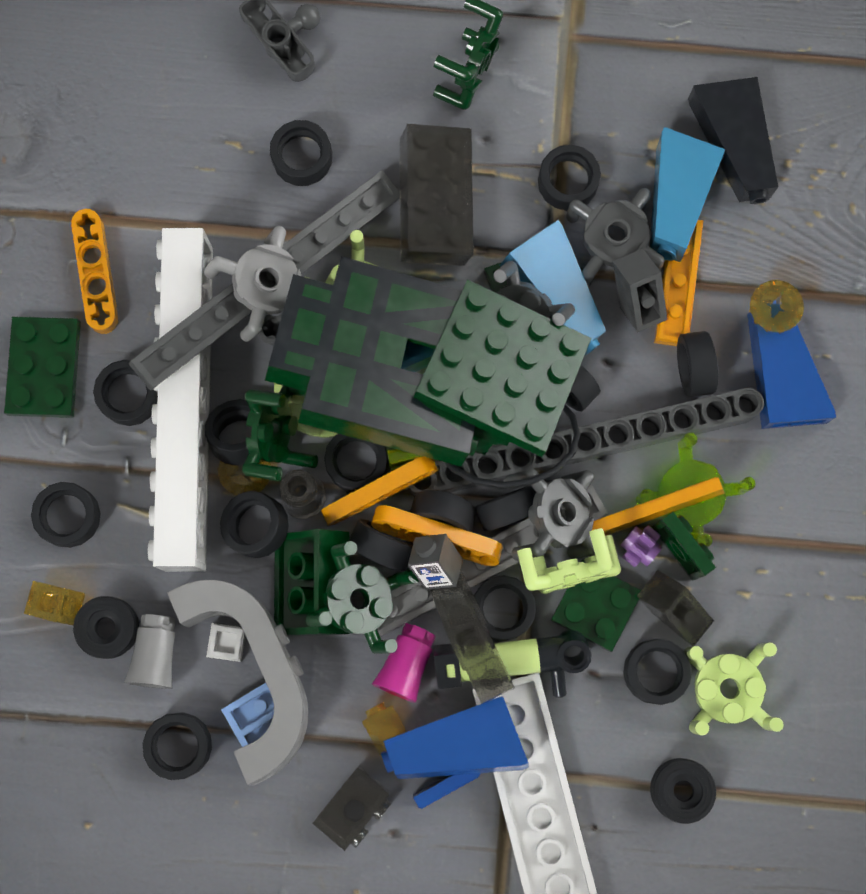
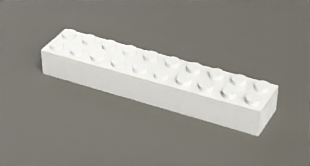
M162 228V239H158L156 243L157 258L161 260V272H156L155 277L156 291L160 292V304L155 305L154 311L155 323L160 325L159 337H155L154 342L212 299V279H208L204 275V269L213 259V248L203 228ZM211 345L154 388V391H158L157 404L152 405V422L157 424V437H152L151 456L156 458V471H151L150 490L155 492V506H150L149 524L154 526V540H149L148 559L153 561V567L165 572H206L209 444L205 437L204 425L210 411Z

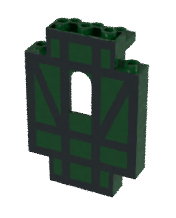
M341 256L333 285L293 274L265 381L306 391L298 423L457 466H462L468 455L473 456L475 452L486 455L493 444L508 446L510 443L414 398L413 396L423 374L401 369L407 341L433 349L436 348L462 290Z

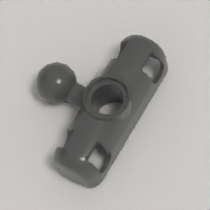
M268 0L244 1L239 7L241 18L265 47L267 54L276 60L280 67L287 72L291 80L300 82L308 78L315 68L314 56L295 32L301 28L311 30L319 24L320 13L318 8L311 4L301 5L297 9L295 17L286 22ZM266 5H268V7L272 11V18L270 21L263 13V11L266 8ZM275 37L284 38V40L279 43L271 42V40ZM305 52L311 59V62L307 65L301 60Z

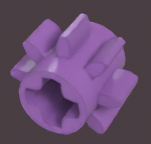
M649 525L643 531L635 526L620 544L626 550L622 558L633 567L637 566L640 562L647 567L663 548L656 542L661 535Z

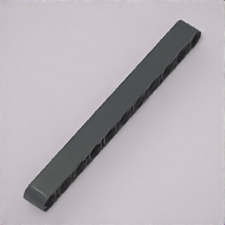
M744 388L578 427L580 436L588 437L593 443V448L590 451H582L577 447L574 457L566 465L744 424L759 415L764 407V399L757 390ZM739 399H745L751 403V413L743 412L740 409ZM708 406L717 408L720 412V420L714 421L710 419L706 414V408ZM674 415H684L688 419V428L678 427L674 422ZM644 421L652 422L657 429L656 435H646L641 429V423ZM573 429L553 433L549 444L559 447L561 456L557 459H550L545 454L540 457L513 443H509L508 446L501 445L490 448L486 455L475 452L473 456L468 455L462 466H455L477 478L503 481L507 475L528 469H535L537 472L554 468L568 454L574 437ZM618 429L622 431L625 441L620 444L614 443L609 438V430ZM516 451L525 453L529 463L523 467L514 465L511 461L512 453ZM483 459H490L495 463L496 471L492 474H484L479 470L478 463ZM437 460L435 463L438 471L428 476L432 483L425 490H440L452 493L481 485L474 484L465 478L459 482L449 481L445 476V472L448 469L447 465ZM414 485L408 487L409 492L413 496L418 492L425 491L415 488Z

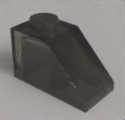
M659 570L637 595L653 615L691 646H695L714 622L712 617L684 585Z

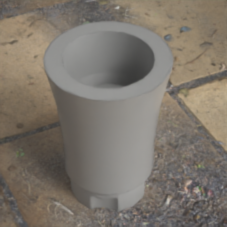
M154 614L141 616L140 628L137 629L134 651L124 683L143 687L172 689L175 618Z

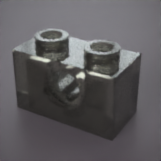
M358 766L312 824L344 851L350 844L356 848L369 832L365 828L369 820L373 816L379 820L391 805L387 800L391 792L361 766ZM356 800L362 803L365 812L361 818L352 819L347 816L345 806L349 801Z

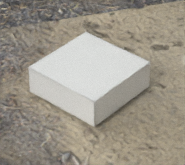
M212 623L206 657L241 662L246 636L243 628Z

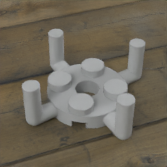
M276 226L265 238L263 245L248 250L237 262L216 256L204 269V275L208 279H214L220 271L232 275L235 298L252 310L249 324L240 332V337L245 342L251 341L262 330L265 314H278L284 310L293 274L302 276L300 269H297L293 262L294 258L286 250L282 249L286 236V230L282 226ZM263 271L271 273L275 278V286L272 288L263 286L259 280V273Z

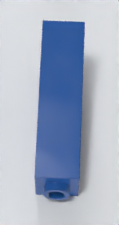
M776 300L758 302L747 314L756 389L764 399V407L760 412L761 429L829 423L836 418L835 409L788 303L777 304Z
M503 696L384 740L386 751L381 752L387 772L394 771L398 779L519 771L529 768L528 760Z

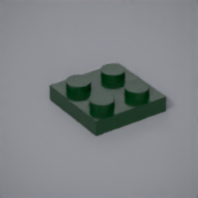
M673 511L652 526L661 535L659 537L692 581L706 576L716 568L712 563V560H714L713 554L704 543L698 544L690 534L693 532L691 525L682 515L677 517Z
M615 576L589 583L575 584L574 587L566 589L551 621L568 630H576L582 633L587 640L612 652L643 591Z

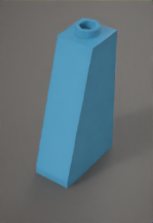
M666 127L663 128L656 148L650 248L662 255L664 260L681 262L725 149Z
M557 220L509 252L500 266L508 261H514L518 266L521 282L534 285V288L542 294L545 293L550 298L553 305L565 303L574 305L575 313L563 325L591 338L585 353L586 356L600 345L597 339L606 332V329L564 228L559 220Z

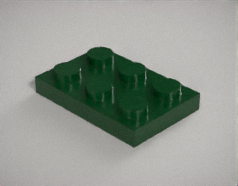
M12 317L4 414L7 416L74 418L81 321L79 319Z

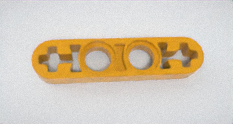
M81 209L73 215L71 227L87 324L95 332L107 334L112 332L118 324V311L104 224L94 210ZM86 219H90L95 223L90 226L91 236L94 239H88L86 231L83 227H80L85 225ZM97 248L101 251L100 259L93 264L86 263L84 260L85 252L88 249ZM95 279H102L106 283L105 290L98 295L91 294L89 292L90 283ZM95 303H102L103 311L110 316L105 319V324L103 325L94 320V318L100 316L99 307Z
M421 456L331 503L321 510L327 526L340 523L438 471L434 459Z
M377 506L371 522L374 529L413 543L415 537L447 534L463 559L485 566H497L500 562L503 545L498 541L392 506Z

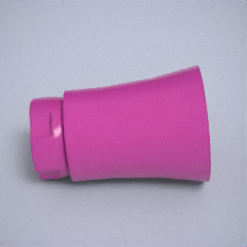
M405 623L401 635H398L396 638L397 650L389 654L372 685L396 697L416 703L424 670L433 650L430 647L436 636L421 627Z

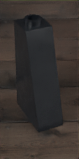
M758 77L694 85L688 97L689 106L708 143L725 149L720 166L738 201H750V204H760L768 201L777 190L778 181Z

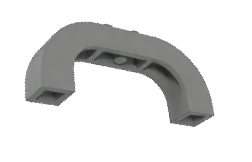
M200 580L187 583L167 592L179 623L188 628L215 616L232 617L243 628L273 698L274 714L267 731L258 740L234 751V754L247 785H256L280 772L296 755L304 740L308 724V702L299 678L304 673L295 655L290 657L285 645L290 643L284 627L282 624L276 625L267 608L259 600L244 589L228 582Z

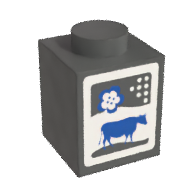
M447 534L415 537L408 566L425 590L457 587L463 558Z

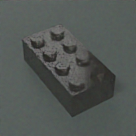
M420 124L406 125L400 137L401 262L464 266L473 256L471 128Z

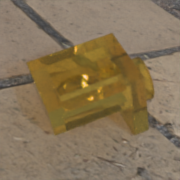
M33 581L24 614L73 625L76 614L83 605L85 593Z
M384 702L365 711L368 718L362 721L381 758V752L386 751L383 741L407 732L394 705L386 708Z

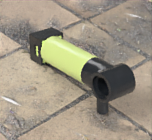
M567 630L558 636L458 647L457 643L434 645V663L438 689L462 687V682L551 672L553 696L556 698H562L567 694L564 671L568 673L582 672L588 668L592 657L586 638L576 630ZM578 646L581 648L580 653L574 657L564 655L568 647Z

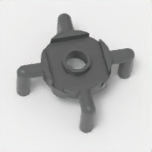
M647 188L640 189L631 202L625 200L605 202L599 204L594 209L577 199L570 202L566 219L570 223L577 222L579 216L586 220L583 230V244L592 258L584 267L582 274L588 287L591 286L596 273L603 264L613 267L612 261L640 249H644L658 269L661 270L665 262L664 257L648 247L650 231L647 217L643 212L651 197V193ZM613 226H619L625 231L626 237L623 240L615 241L609 237L608 229Z
M514 261L506 262L494 272V279L497 282L503 283L507 280V285L500 289L497 294L552 319L556 326H562L575 313V307L571 303L553 305L550 298L545 293L542 294L534 288V285L521 282L518 266Z
M528 469L507 475L505 481L530 479L539 475V473L535 469ZM585 470L547 482L542 480L531 485L536 494L533 505L529 507L528 516L530 521L535 524L540 536L533 544L514 547L512 550L514 560L519 561L517 551L520 549L531 548L533 558L543 556L550 545L554 548L568 547L567 554L570 559L595 555L589 534L594 517L590 518L588 508L592 506V502L586 491L594 479L591 471ZM561 505H563V506L565 507V509H566V510H565L566 520H564V519L562 518V516H561V513H560V507H561Z

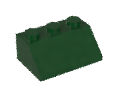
M313 529L287 533L286 539L280 548L275 551L274 621L277 626L282 624L287 636L350 634L332 624L321 627H309L306 624V617L309 614L323 608V593L326 592L329 578L337 571L330 551L332 546L348 542L350 538L348 531Z

